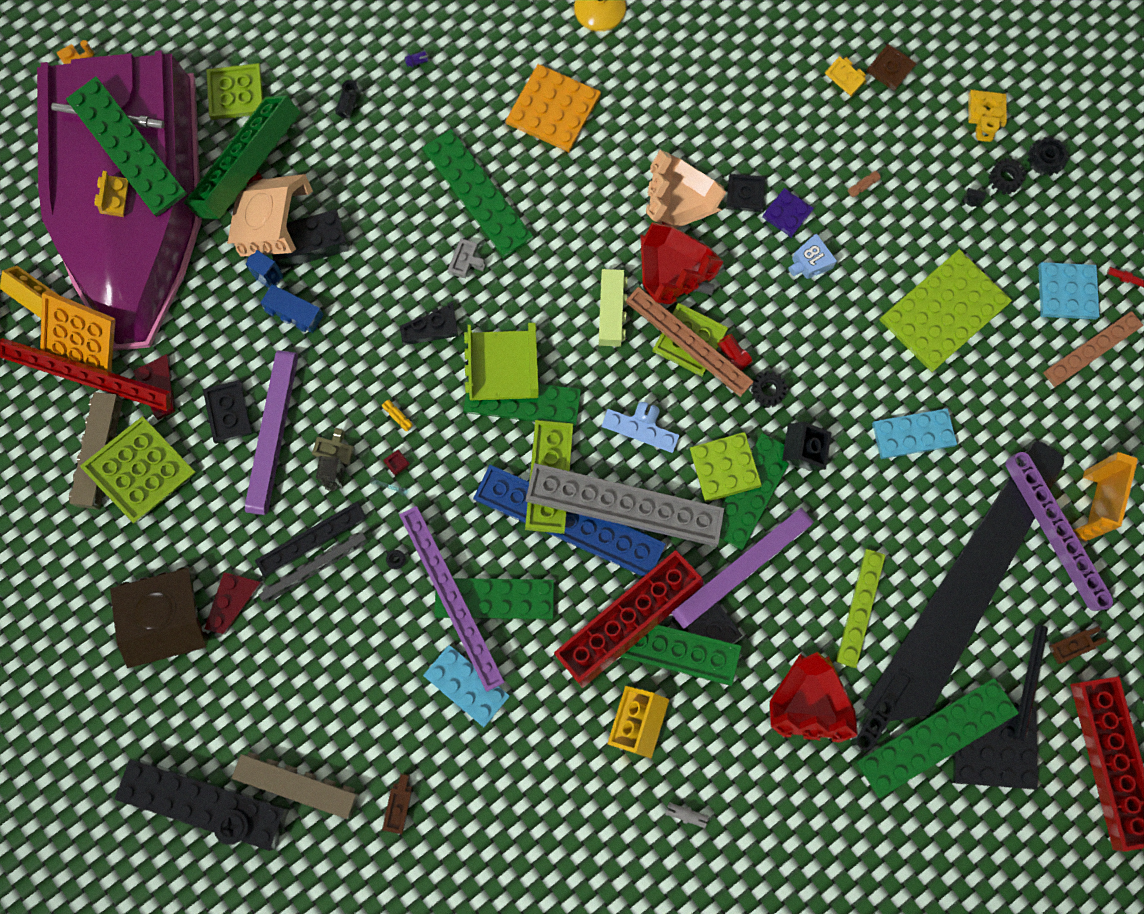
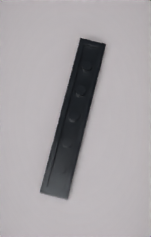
M357 501L259 557L255 562L263 577L266 578L368 518Z

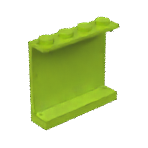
M528 323V331L472 332L471 325H468V332H464L465 344L468 343V348L465 349V360H468V365H465V376H469V382H465V393H469L470 400L538 398L536 323Z

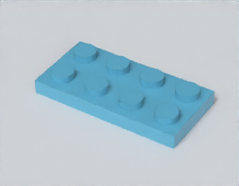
M948 408L884 419L872 423L881 459L955 447L957 445Z
M450 645L446 647L423 675L484 728L510 697L499 686L486 692L473 664Z

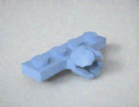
M640 402L632 417L611 409L607 410L601 427L673 453L679 434L656 426V420L660 412L657 406L651 405L647 415L645 413L649 403Z

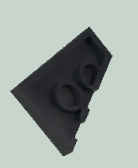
M453 301L447 303V306L439 310L438 308L432 310V313L424 317L415 318L401 325L400 331L403 346L457 337L458 330Z

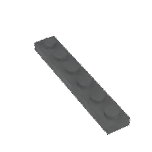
M363 533L351 535L348 538L349 541L344 544H336L329 553H322L314 558L315 561L310 564L301 565L297 568L298 571L292 575H284L280 578V582L275 585L270 584L262 589L263 592L258 595L263 602H271L369 543L367 537Z

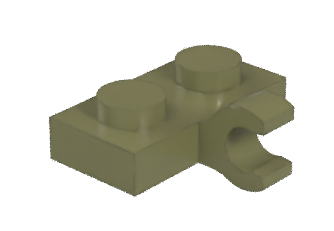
M335 428L332 440L317 437L311 455L350 466L355 447L341 443L345 432L342 429Z

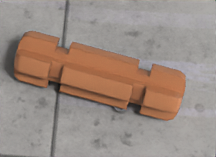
M873 171L870 173V176H866L857 182L856 185L851 186L848 193L851 197L857 196L859 192H863L872 186V183L879 181L881 178L880 174L877 171Z

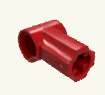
M728 334L717 343L728 361L740 371L752 363L751 356L740 347L732 334Z

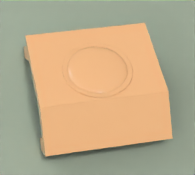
M306 174L254 180L244 190L240 191L234 203L227 243H234L240 257L250 256L256 250L264 255L292 253L296 250L287 231L286 223L291 197L309 195L313 192Z

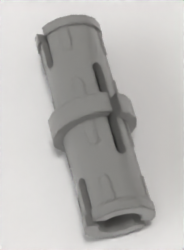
M671 802L668 803L667 807L669 809H666L665 815L683 820L682 822L685 824L689 822L705 829L709 815L692 811L690 807L684 808Z

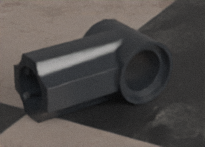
M346 80L342 84V93L335 110L336 115L341 118H351L355 104L360 99V91L355 81Z

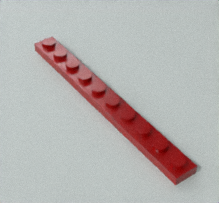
M5 338L0 339V358L164 411L171 408V391Z

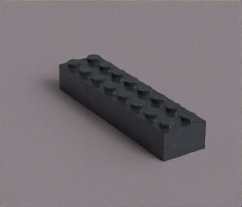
M129 759L114 798L116 801L213 833L215 821L221 813L227 810H238L245 815L249 823L248 833L241 842L268 851L276 849L290 809L141 759ZM230 821V825L223 828V830H231V833H234V829L239 827V825L233 824Z

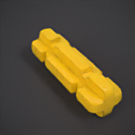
M390 400L383 403V409L389 412V415L405 431H409L413 427L412 422Z

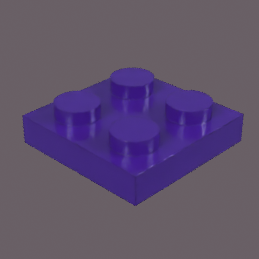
M784 188L764 212L762 218L792 238L814 208Z

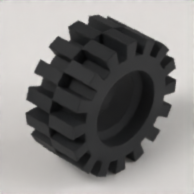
M1006 158L1005 161L1002 159L999 163L997 162L988 177L990 179L989 184H993L991 188H997L996 192L1002 191L1003 195L1006 192L1008 195L1016 192L1026 178L1024 177L1026 171L1022 172L1025 168L1023 166L1019 167L1020 162L1015 164L1014 159L1009 162V158ZM1001 172L1011 174L1013 181L1004 180Z
M766 371L765 374L762 372L756 377L752 385V398L755 397V402H760L762 407L763 405H766V408L779 405L787 393L786 380L784 378L781 379L780 374L778 376L775 375L776 372L774 371L772 373ZM766 383H771L776 387V393L772 396L765 395L762 391V386Z

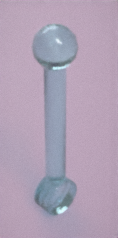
M375 477L370 478V484L372 485L378 484L400 492L402 496H406L408 493L406 488L400 489L378 481Z

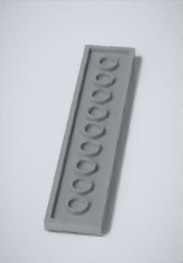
M534 463L525 502L715 547L719 543L724 508L536 463Z

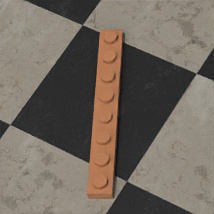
M638 287L626 299V303L739 397L753 384V380L663 306L655 302L641 288Z

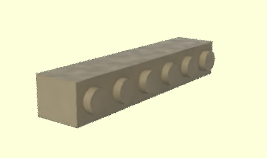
M94 392L93 397L90 399L89 416L85 420V434L81 438V452L77 456V470L73 474V488L69 492V503L76 507L100 510L103 491L80 468V465L115 438L123 399L116 394Z
M248 752V755H240L231 779L345 819L351 818L359 794L354 792L355 788L343 785V788L335 786L336 782L326 778H324V781L316 779L317 775L313 773H298V768L286 765V768L278 766V761L267 758V761L259 759L260 755Z

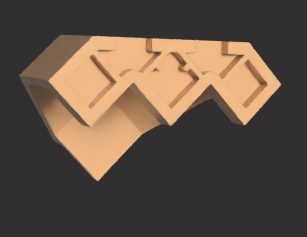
M659 150L651 164L650 172L653 173V178L649 182L648 187L650 204L646 206V213L653 221L660 224L663 221L674 228H678L722 211L718 205L726 194L724 186L682 159Z

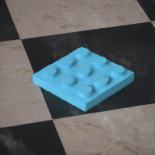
M1044 262L1038 265L1041 317L1099 318L1096 265Z

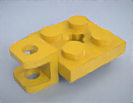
M970 90L968 94V123L977 124L976 138L978 141L991 142L999 126L1004 127L1007 123L1006 94ZM982 133H987L988 136H983Z

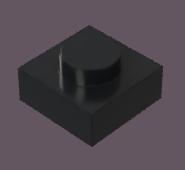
M968 188L962 196L961 203H965L970 207H979L984 201L986 193Z

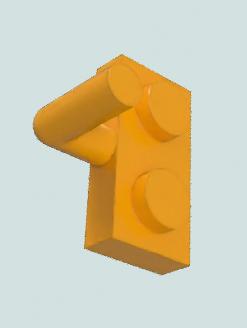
M82 40L80 45L85 52L81 55L78 54L72 44L56 53L63 64H69L71 59L93 57L94 51L86 40Z

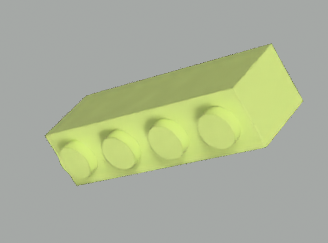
M602 269L599 346L621 347V340H625V329H622V323H626V312L623 311V305H626L627 294H623V288H627V277H624V270Z

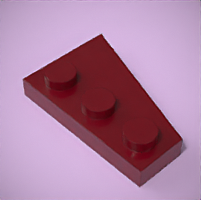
M168 354L133 371L137 381L171 391V408L164 411L150 406L157 420L175 412L174 394L171 386L172 376L169 368L170 358Z
M224 572L204 629L225 635L239 617V613L244 606L250 602L255 591L263 583Z

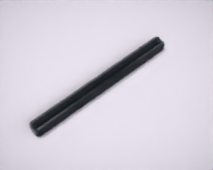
M1040 624L1035 627L1014 737L1019 740L1027 738L1048 631L1047 626Z

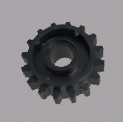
M1044 137L1042 140L1037 139L1031 145L1030 150L1027 152L1029 156L1027 162H1029L1030 168L1035 173L1042 174V176H1052L1053 173L1058 174L1064 169L1069 160L1066 157L1069 152L1066 151V146L1060 140H1056L1053 137Z

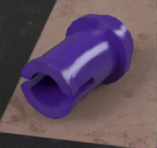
M423 51L412 55L408 53L404 57L407 67L413 68L414 65L428 62L427 57L420 59V57L426 56V52Z

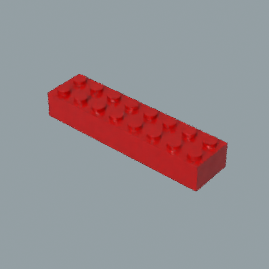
M675 550L554 652L555 656L583 689L676 608L704 586L702 577Z
M1116 676L1070 684L1113 850L1123 852L1144 848V766L1120 677Z

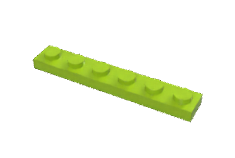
M869 549L864 551L836 663L857 668L885 554Z

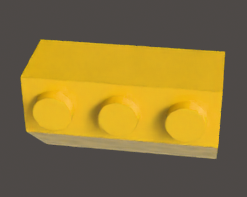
M625 686L607 744L652 759L669 699L652 692Z

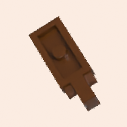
M400 774L399 783H394L393 788H391L382 827L383 831L403 834L412 795V786H408L410 779L408 774Z

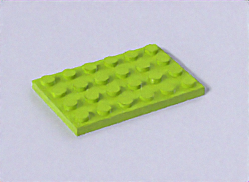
M958 249L879 320L933 372L1012 300Z

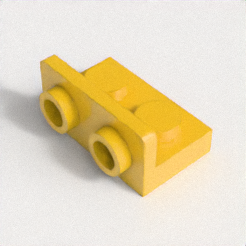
M839 56L825 72V75L852 97L862 84L865 85L867 83L865 79L866 74L860 69L856 71L852 67L853 63L848 58L842 59Z
M103 171L102 177H98L97 187L100 188L99 194L95 195V206L98 207L100 214L124 217L129 181L126 178L109 176L107 171Z

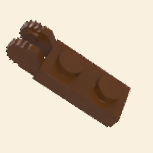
M1100 626L1081 631L1049 645L1057 664L1096 649V646L1107 642L1106 637L1096 639L1094 642L1090 637L1091 634H1096L1101 630Z

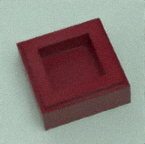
M399 449L383 460L394 476L410 466V463Z

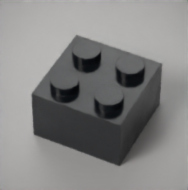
M807 422L789 423L782 461L809 471L826 470L832 432Z

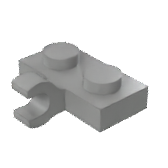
M460 238L447 270L448 274L466 279L470 266L479 271L484 270L486 265L484 260L474 257L478 249L477 243Z

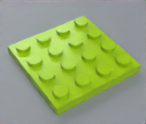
M143 416L80 465V468L133 524L137 523L196 474Z

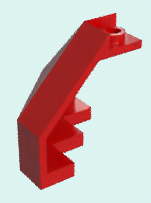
M663 221L661 224L652 222L646 235H641L643 288L657 303H674L677 301L676 298L683 293L687 295L699 288L698 284L703 281L714 279L723 264L721 258L709 246Z
M819 652L807 657L800 653L769 701L771 727L783 737H791L792 734L803 735V739L820 740L821 737L832 738V742H843L858 736L855 709L830 657L824 658Z

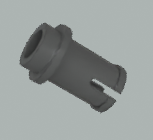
M702 282L698 284L699 288L693 291L694 293L697 291L712 296L715 284Z

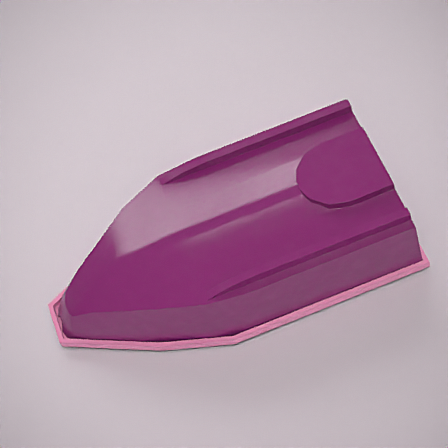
M162 50L155 51V55L134 57L130 53L71 59L69 64L53 66L48 62H41V67H37L38 191L42 220L65 264L71 282L85 306L115 318L113 351L151 347L186 274L202 222L201 218H198L183 203L200 182L195 75L193 73L187 74L172 54H164ZM96 76L126 115L136 117L142 115L148 116L150 119L164 121L163 129L155 127L144 128L137 124L134 125L180 183L187 195L156 217L129 183L124 217L100 214L98 207L95 206V195L99 194L100 188L97 187L98 177H102L103 171H107L109 176L126 177L77 114L54 111L51 107L52 103L70 105L66 98Z

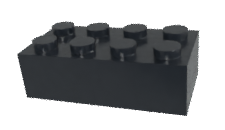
M337 209L286 223L287 231L296 250L292 253L272 254V258L278 268L283 270L350 251Z

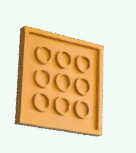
M537 64L509 113L506 124L570 152L600 98L601 92Z
M46 290L43 292L40 350L112 372L115 318Z

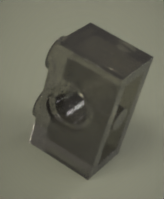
M320 456L316 473L317 481L328 491L343 489L346 466L339 458Z

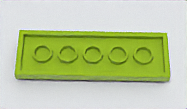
M535 420L530 479L534 463L565 471L570 470L573 424ZM527 503L525 530L564 534L566 511Z

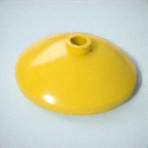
M575 0L574 12L582 26L592 31L603 32L615 28L622 22L626 13L625 0Z

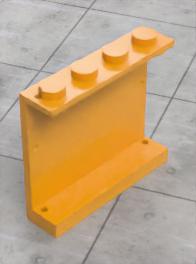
M1117 452L1084 471L1083 478L1097 482V487L1088 523L1073 529L1079 541L1086 542L1122 526L1138 458Z

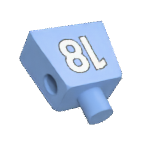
M815 234L794 253L792 258L794 264L789 267V271L793 276L802 273L806 279L833 269L837 260L819 236Z

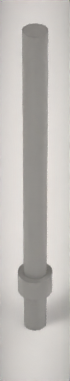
M52 103L51 107L54 111L77 114L70 105ZM127 115L133 124H137L140 127L164 128V121L150 119V117L142 115L140 117Z

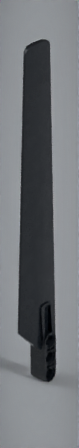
M1037 441L1030 445L1026 453L1032 459L1050 490L1064 465V458L1047 444ZM1012 476L1008 479L865 700L863 706L869 711L857 728L858 736L851 739L852 747L855 750H871L889 721L929 715L1035 519ZM882 703L886 704L887 706L886 713H883L881 711ZM872 719L877 723L875 730L870 727ZM861 736L866 739L865 747H862L859 743Z

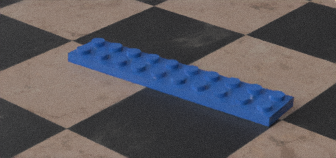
M489 465L473 500L526 524L528 502H525L529 482ZM567 511L564 534L545 532L642 577L656 567L666 543L626 525Z

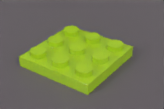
M259 63L206 69L208 107L211 120L251 116L263 101L262 74Z
M680 303L677 304L672 313L673 316L715 350L719 347L717 343L725 336L728 327ZM661 333L652 352L702 377L706 368Z
M745 432L690 447L705 502L761 487Z

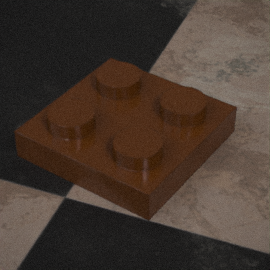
M887 44L867 68L866 72L893 91H896L917 63Z

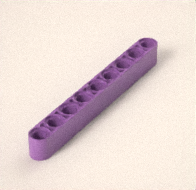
M277 350L275 354L245 502L246 513L266 515L269 510L298 363V354L296 352Z
M1019 452L1006 460L1007 470L1085 604L1092 611L1109 609L1113 604L1111 594L1032 459L1025 452Z
M801 507L682 603L671 614L685 629L810 527L814 521Z

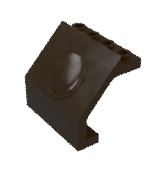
M194 566L180 567L173 572H161L154 577L149 578L146 576L135 582H123L116 587L110 588L116 642L127 669L207 648L209 636L207 631H202L196 608L193 588L196 576Z

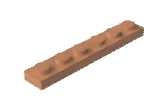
M1131 311L1044 371L1043 374L1056 387L1144 325Z

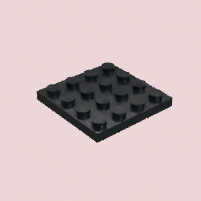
M1014 705L1016 710L1019 712L1020 705ZM1037 706L1032 708L1027 738L1025 740H1019L1014 737L1017 714L953 753V783L1038 790Z

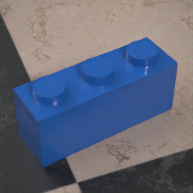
M273 284L260 302L264 307V312L271 316H279L280 320L287 324H295L303 332L309 331L313 333L324 315L319 307Z

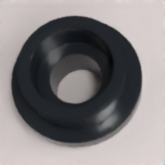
M393 550L388 553L386 563L391 569L397 570L405 565L406 557L403 552ZM394 557L400 558L398 563H393Z

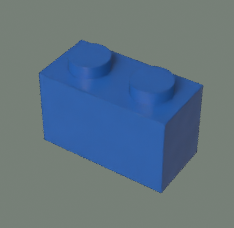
M256 250L254 254L248 257L246 266L254 278L268 288L272 284L276 286L283 278V274L275 261L260 251Z

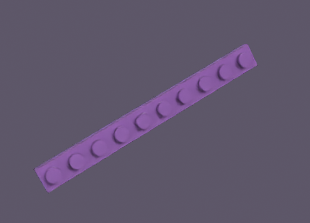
M415 506L399 514L486 692L504 684L505 682L418 507Z

